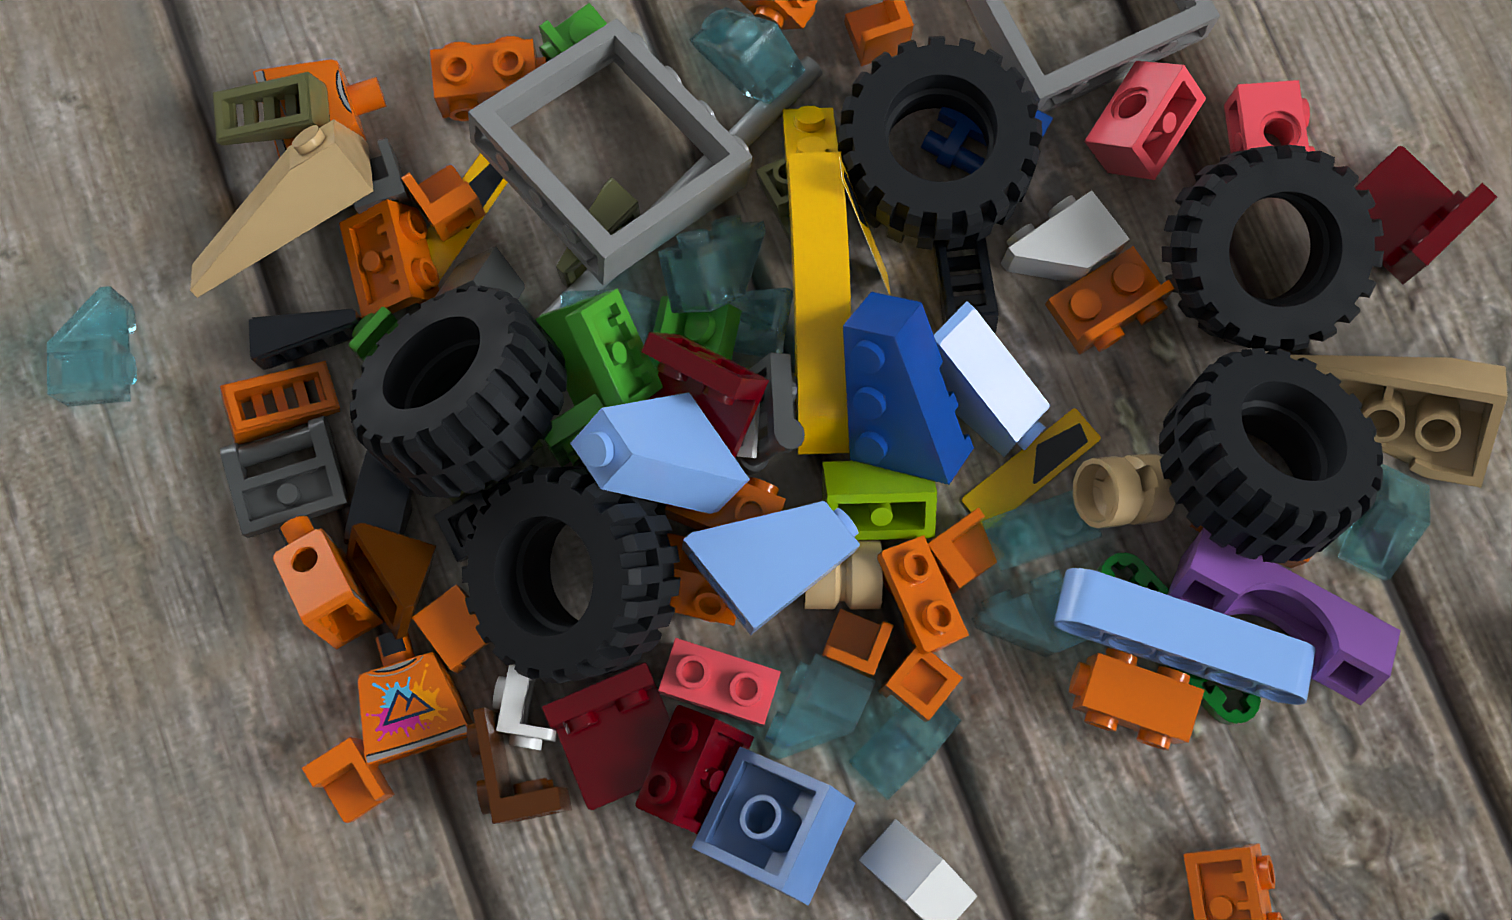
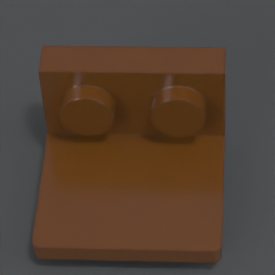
M485 707L474 709L475 723L467 725V739L472 757H480L482 761L485 779L479 780L476 783L482 814H491L493 824H509L572 810L568 788L554 787L553 779L541 778L514 784L512 788L503 733L496 731L499 713Z

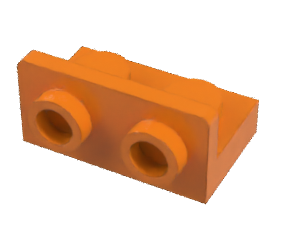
M386 199L360 214L357 213L339 222L362 318L370 313L375 315L383 306L393 314L415 303L422 304L431 298H435L439 292V274L431 259L426 239L427 226L417 208Z
M1132 246L1050 297L1045 306L1079 355L1093 346L1096 347L1098 352H1102L1125 336L1122 328L1136 319L1141 325H1145L1167 310L1168 306L1164 301L1172 293L1174 287L1170 280L1160 284L1135 247Z
M924 535L885 549L877 555L878 562L883 571L884 585L889 593L894 596L904 619L905 632L920 654L935 653L969 636Z
M1259 843L1247 844L1242 847L1194 851L1183 854L1194 920H1283L1280 912H1272L1268 890L1275 889L1274 867L1269 855L1262 856Z

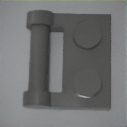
M769 353L749 369L769 380L760 401L759 430L767 425L768 435L758 441L757 458L736 456L735 459L746 475L758 473L767 466L770 458L778 453H790L801 446L804 441V429L800 422L794 419L793 403L797 396L798 384L796 375L791 373L790 354Z
M325 416L308 420L307 427L240 447L238 443H234L220 448L221 460L241 533L247 538L279 529L285 522L298 516H307L311 519L351 506L334 448L331 428ZM314 446L315 458L248 478L247 467Z

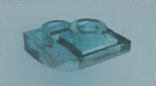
M1073 490L1036 504L1029 503L982 521L1001 572L1102 537L1100 528L1091 527L1081 519L1075 508Z

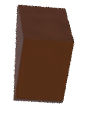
M366 523L353 525L346 559L396 640L405 637L428 580L436 545Z

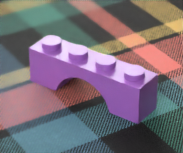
M1205 528L1201 530L1181 556L1167 595L1228 616L1248 614L1261 617L1279 626L1291 637L1310 643L1316 648L1311 675L1313 680L1362 705L1391 676L1401 630L1277 563L1263 562L1262 555L1257 559H1249L1237 555L1236 548L1230 545L1226 547L1219 546L1209 539L1211 533Z

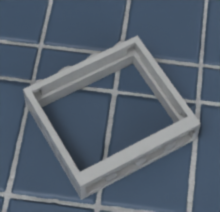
M966 0L991 47L996 53L1003 56L1001 65L1004 70L1007 71L1011 67H1015L1025 78L1021 92H1033L1038 104L1037 110L1043 113L1126 76L1135 61L1156 62L1207 38L1220 17L1212 0H1174L1181 11L1180 13L1044 75L1003 0Z
M617 18L468 111L470 142L602 285L611 281L746 187L748 183L753 156L750 154L744 141L736 135H731L716 120L710 106L702 100H697L682 85L678 74L671 67L663 66L649 51L643 38L635 32L631 33ZM614 61L714 165L616 233L610 235L510 127Z

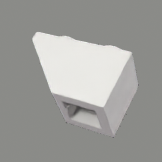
M1091 190L1078 200L1073 195H1070L1060 201L1048 212L1047 215L1050 219L1036 229L1030 223L1014 233L1006 242L1009 247L1002 259L1001 265L1007 272L1074 283L1118 256L1130 239Z

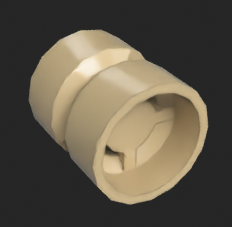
M1137 454L1125 457L1091 458L1084 461L1077 469L1073 480L1074 504L1081 519L1089 526L1095 528L1156 523L1165 520L1173 511L1175 501L1169 492V487L1172 485L1171 480L1164 479L1160 465L1162 457L1155 454Z
M859 540L860 546L849 558L803 593L804 609H835L839 601H845L849 609H881L883 571L877 559V555L882 552L880 540Z

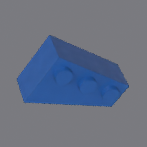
M870 292L843 325L850 460L950 485L974 449L970 435L963 434L955 414L959 404L954 391L948 392L939 369L943 360L923 304L919 301Z

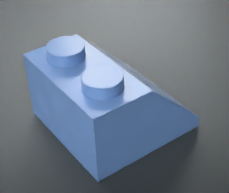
M739 747L691 848L809 906L854 808L855 802L831 785L743 747Z

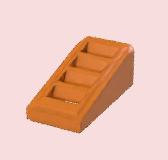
M326 361L220 386L221 397L234 443L238 444L255 441L308 423V420L340 412L339 402ZM314 380L320 402L313 404L309 402L304 385L305 382ZM290 387H293L299 406L293 409H289L283 391ZM272 394L277 409L276 413L267 414L263 396ZM251 401L256 418L246 420L242 403Z

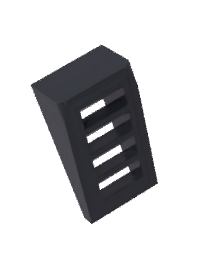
M972 235L967 236L962 247L952 249L946 248L945 240H934L933 247L943 325L967 301L978 311L991 330L996 333L999 313L986 237L975 241ZM975 249V255L947 258V252ZM977 269L978 272L974 274L950 276V272ZM980 290V294L953 296V292Z
M353 308L252 317V319H249L251 359L261 369L266 370L353 339V330L362 318Z

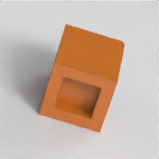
M883 0V2L846 13L844 20L861 67L871 64L883 52H888L891 57L897 55L898 44L911 40L914 27L904 0Z
M452 165L446 166L420 184L416 182L410 172L401 177L408 192L442 242L486 215L478 196L469 183L462 180Z
M979 508L928 543L944 581L952 594L959 591L1003 558V553L980 523L985 515Z
M457 584L414 615L412 619L448 668L455 673H460L467 667L464 662L488 643L482 640L475 628L480 624L476 614L470 615L465 601V598L469 597L468 594Z
M840 608L819 660L870 680L876 672L894 625L885 621L877 624Z
M915 646L878 692L885 698L893 695L926 723L932 718L963 677L932 652L924 655L920 654Z
M349 737L302 767L312 787L324 788L345 823L355 821L395 795L379 767L366 764L362 739Z

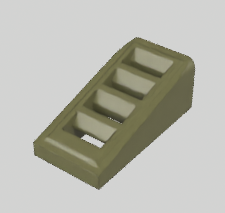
M309 72L213 92L216 142L220 145L291 139L310 126L317 125L320 128L330 122L327 87L324 82ZM280 100H285L286 117H281ZM258 102H263L264 121L259 122ZM243 104L244 125L238 127L236 105Z
M612 177L605 182L589 209L592 216L610 235H613L640 216L638 201ZM568 247L556 265L561 282L567 288L587 270L584 264Z

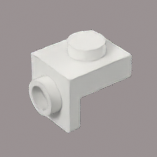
M509 665L507 677L499 676L494 689L492 706L494 709H500L496 731L510 734L508 745L541 750L543 740L556 742L557 732L554 729L527 725L536 679H530L519 674L514 669V665Z

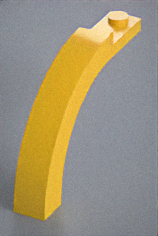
M816 106L783 109V137L792 249L795 375L798 384L795 399V419L800 422L805 433L804 441L798 447V455L850 453L843 325L851 316L850 266L845 186L841 178L839 157L842 159L841 151L838 152L833 108H819Z

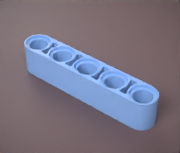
M1084 568L1066 570L1054 619V625L1058 629L1271 701L1292 705L1307 703L1316 648L1310 643L1098 571Z

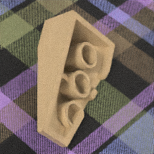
M334 119L320 128L317 125H313L300 132L294 138L292 145L287 148L192 264L190 291L198 298L373 192L369 145L365 139Z
M1290 355V358L1295 360L1304 357L1316 363L1317 370L1325 375L1332 373L1341 381L1339 386L1348 395L1354 393L1362 403L1360 409L1365 418L1371 417L1377 429L1376 436L1374 437L1375 442L1381 443L1384 453L1409 464L1410 471L1429 479L1482 487L1508 397L1505 366L1447 357Z

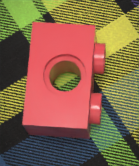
M1135 61L1084 142L1107 173L1155 180L1203 105L1206 97L1185 65Z
M1299 80L1238 84L1225 102L1224 110L1231 153L1250 150V148L1274 146L1266 140L1264 133L1277 137L1281 146H1305L1306 151H1315V148L1309 146L1306 128L1310 120V108L1307 99L1301 97Z
M675 638L658 691L663 696L763 728L781 671Z

